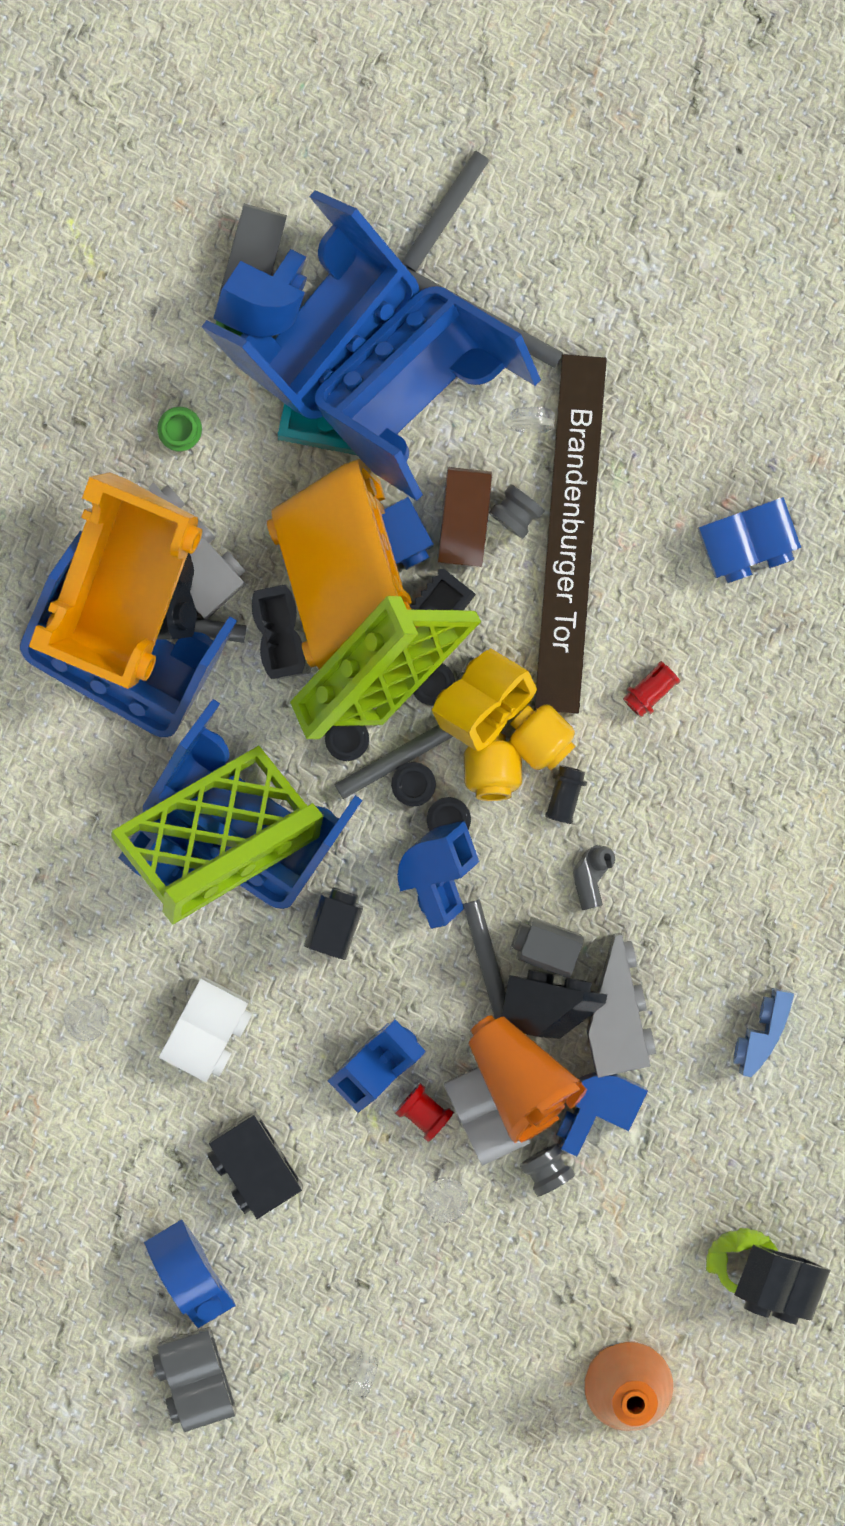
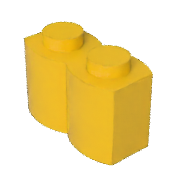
M490 648L469 662L462 679L440 692L431 711L442 730L478 752L496 739L507 720L518 715L528 705L535 695L537 688L528 670Z

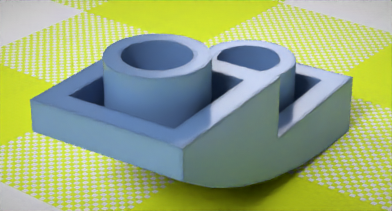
M772 988L771 998L764 996L760 1009L759 1023L766 1024L765 1030L759 1031L747 1028L745 1038H737L733 1063L740 1064L739 1073L743 1076L752 1077L772 1053L786 1025L794 993Z

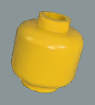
M528 705L510 723L516 731L511 735L509 742L513 744L520 756L535 770L547 767L552 771L576 747L571 742L575 735L574 728L550 705H542L536 711Z
M500 733L492 743L481 751L477 752L469 746L464 751V783L471 792L476 793V798L479 800L502 801L510 799L512 792L518 790L522 785V757L513 744L506 741V735Z

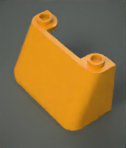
M361 459L341 465L277 505L271 511L272 519L267 520V528L275 545H280L307 641L302 642L303 654L308 665L311 668L317 666L319 670L387 596H401L407 610H411L409 604L412 601L410 595L403 589L382 518V514H385L384 507L380 503V501L385 500L380 479Z
M108 472L91 476L88 479L82 499L91 502L93 507L84 509L81 518L86 520L59 598L50 603L48 611L52 612L48 619L46 628L41 625L35 627L29 647L128 689L135 686L140 679L146 681L152 673L156 662V656L152 655L154 645L188 553L193 554L198 547L202 536V529L197 527L198 517L137 484Z

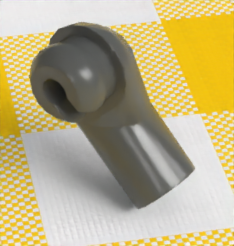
M595 845L586 850L574 867L573 877L582 910L603 905L598 882L608 868L614 866L616 860L614 852L607 846Z

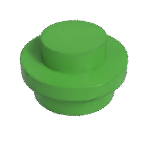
M173 407L164 412L160 417L157 432L164 446L173 451L183 452L190 450L199 442L202 435V424L197 414L191 409Z

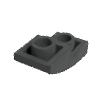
M243 204L219 296L223 286L240 261L269 275L272 274L287 215Z

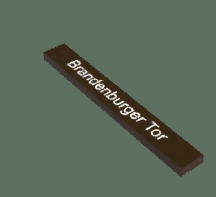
M562 354L536 679L537 691L535 693L534 710L546 704L552 706L557 712L579 714L606 357Z

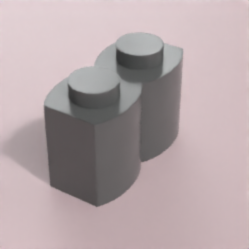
M531 916L528 924L520 921L511 947L518 951L516 958L519 961L569 979L581 951L584 937L579 933Z
M211 1327L159 1342L157 1346L159 1354L153 1355L152 1359L159 1381L167 1380L171 1389L172 1397L166 1398V1405L173 1424L180 1422L183 1431L187 1432L236 1416L235 1402Z

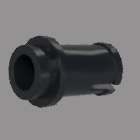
M559 765L558 773L553 772L552 777L556 781L549 807L545 814L546 818L567 824L573 823L581 786L587 785V781L583 780L585 776L584 771Z

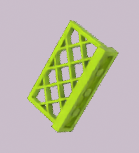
M387 596L290 701L306 739H321L332 726L383 725L481 623L477 612L467 610H407L401 596Z
M258 745L112 830L111 838L163 903L162 912L171 924L174 925L318 839L323 815L313 803L307 806ZM257 763L267 776L265 786L239 781L240 771ZM272 782L276 788L270 787V783ZM213 787L230 790L229 807L203 803L204 792ZM236 792L263 796L260 813L234 808ZM198 796L197 801H192V799ZM269 797L285 800L294 811L284 817L265 814L267 799ZM175 809L195 812L192 829L165 824L167 814ZM200 813L225 817L224 833L218 834L197 830ZM161 818L160 823L155 822L156 820ZM231 819L258 823L256 834L247 839L229 836ZM262 825H268V827L262 830ZM139 830L158 834L155 850L137 848L128 837ZM163 835L189 839L186 856L160 852ZM194 841L221 845L219 856L210 861L191 857ZM226 846L232 847L229 850L225 851ZM146 860L152 861L151 867ZM157 863L184 867L182 877L165 886L155 873ZM189 868L195 869L192 872L188 873Z

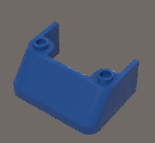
M314 190L309 197L333 224L322 237L318 247L319 261L329 275L300 308L293 326L279 334L276 339L272 336L262 337L245 333L238 336L208 320L201 326L239 369L292 410L309 419L322 417L315 402V394L319 386L419 292V285L415 277L357 208Z
M433 286L418 292L326 379L316 391L315 402L325 420L374 474L417 501L423 494L407 464L409 448L405 440L398 435L411 420L456 377L471 385H481L494 379L506 368L534 386L541 381V378L519 332L449 290Z
M79 531L46 580L21 640V654L32 666L158 737H171L181 725L218 661L237 620L229 616L214 640L199 632H194L193 637L179 638L175 644L166 639L156 640L152 655L156 656V662L151 675L146 681L140 679L135 686L128 689L30 648L29 644L35 627L41 625L46 628L48 619L52 612L48 611L50 603L59 598L82 531Z
M212 699L180 742L143 805V812L226 765L230 752L225 741L220 735L206 728L218 709L219 702ZM213 787L204 792L202 802L229 807L231 791ZM236 792L234 808L260 813L263 796ZM355 795L340 818L336 817L329 809L316 806L323 815L319 838L242 883L240 886L272 907L279 909L290 907L363 800ZM198 796L192 799V801H197ZM268 797L265 814L284 817L291 813ZM175 809L167 814L165 824L192 829L195 812ZM200 813L197 830L223 834L226 818ZM161 818L156 820L155 822L160 823ZM231 819L228 835L247 839L256 834L258 823ZM262 825V830L268 827V825ZM168 836L188 849L189 839ZM194 841L192 853L201 859L210 861L219 856L221 845ZM226 846L225 851L229 850L232 847Z

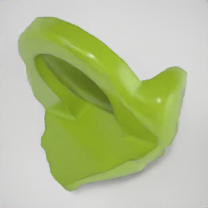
M749 1228L729 1231L720 1235L717 1240H714L712 1246L708 1249L706 1271L717 1274L721 1284L728 1291L735 1293L738 1284L733 1283L727 1274V1252L748 1250L752 1248L753 1244L777 1251L778 1249L770 1237L765 1236L761 1231Z

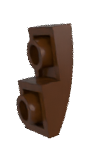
M447 467L442 505L443 516L437 554L438 563L482 567L492 471Z

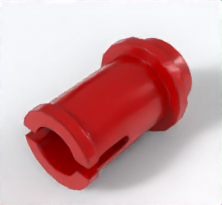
M660 661L634 688L629 686L626 689L628 694L623 700L640 718L646 713L651 715L654 712L652 707L675 685H678L680 679L667 665Z

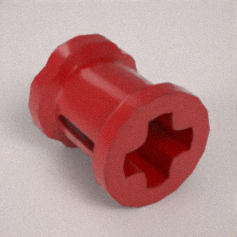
M420 1083L401 1103L395 1114L398 1117H407L424 1132L423 1138L430 1142L450 1120L454 1111L450 1108L443 1109L425 1093L426 1087Z

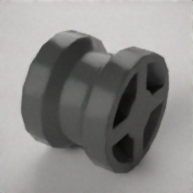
M510 484L505 490V499L501 504L494 505L489 514L509 531L524 539L529 532L528 525L533 519L540 518L545 510L524 492Z
M558 1143L537 1152L520 1164L523 1173L530 1175L533 1179V1190L537 1197L555 1190L575 1176L572 1167L565 1165L561 1159L562 1150Z

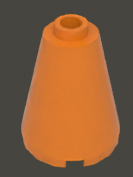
M489 1015L471 1029L470 1032L473 1034V1037L468 1044L508 1136L515 1144L518 1140L521 1143L549 1128L560 1119L557 1115L565 1108V1103L571 1110L585 1096L587 1089L578 1078L505 1017L494 1019L492 1015Z
M635 1341L615 1344L601 1350L591 1361L584 1380L586 1400L593 1414L607 1426L621 1431H637L657 1422L668 1409L673 1395V1378L664 1358L650 1346Z

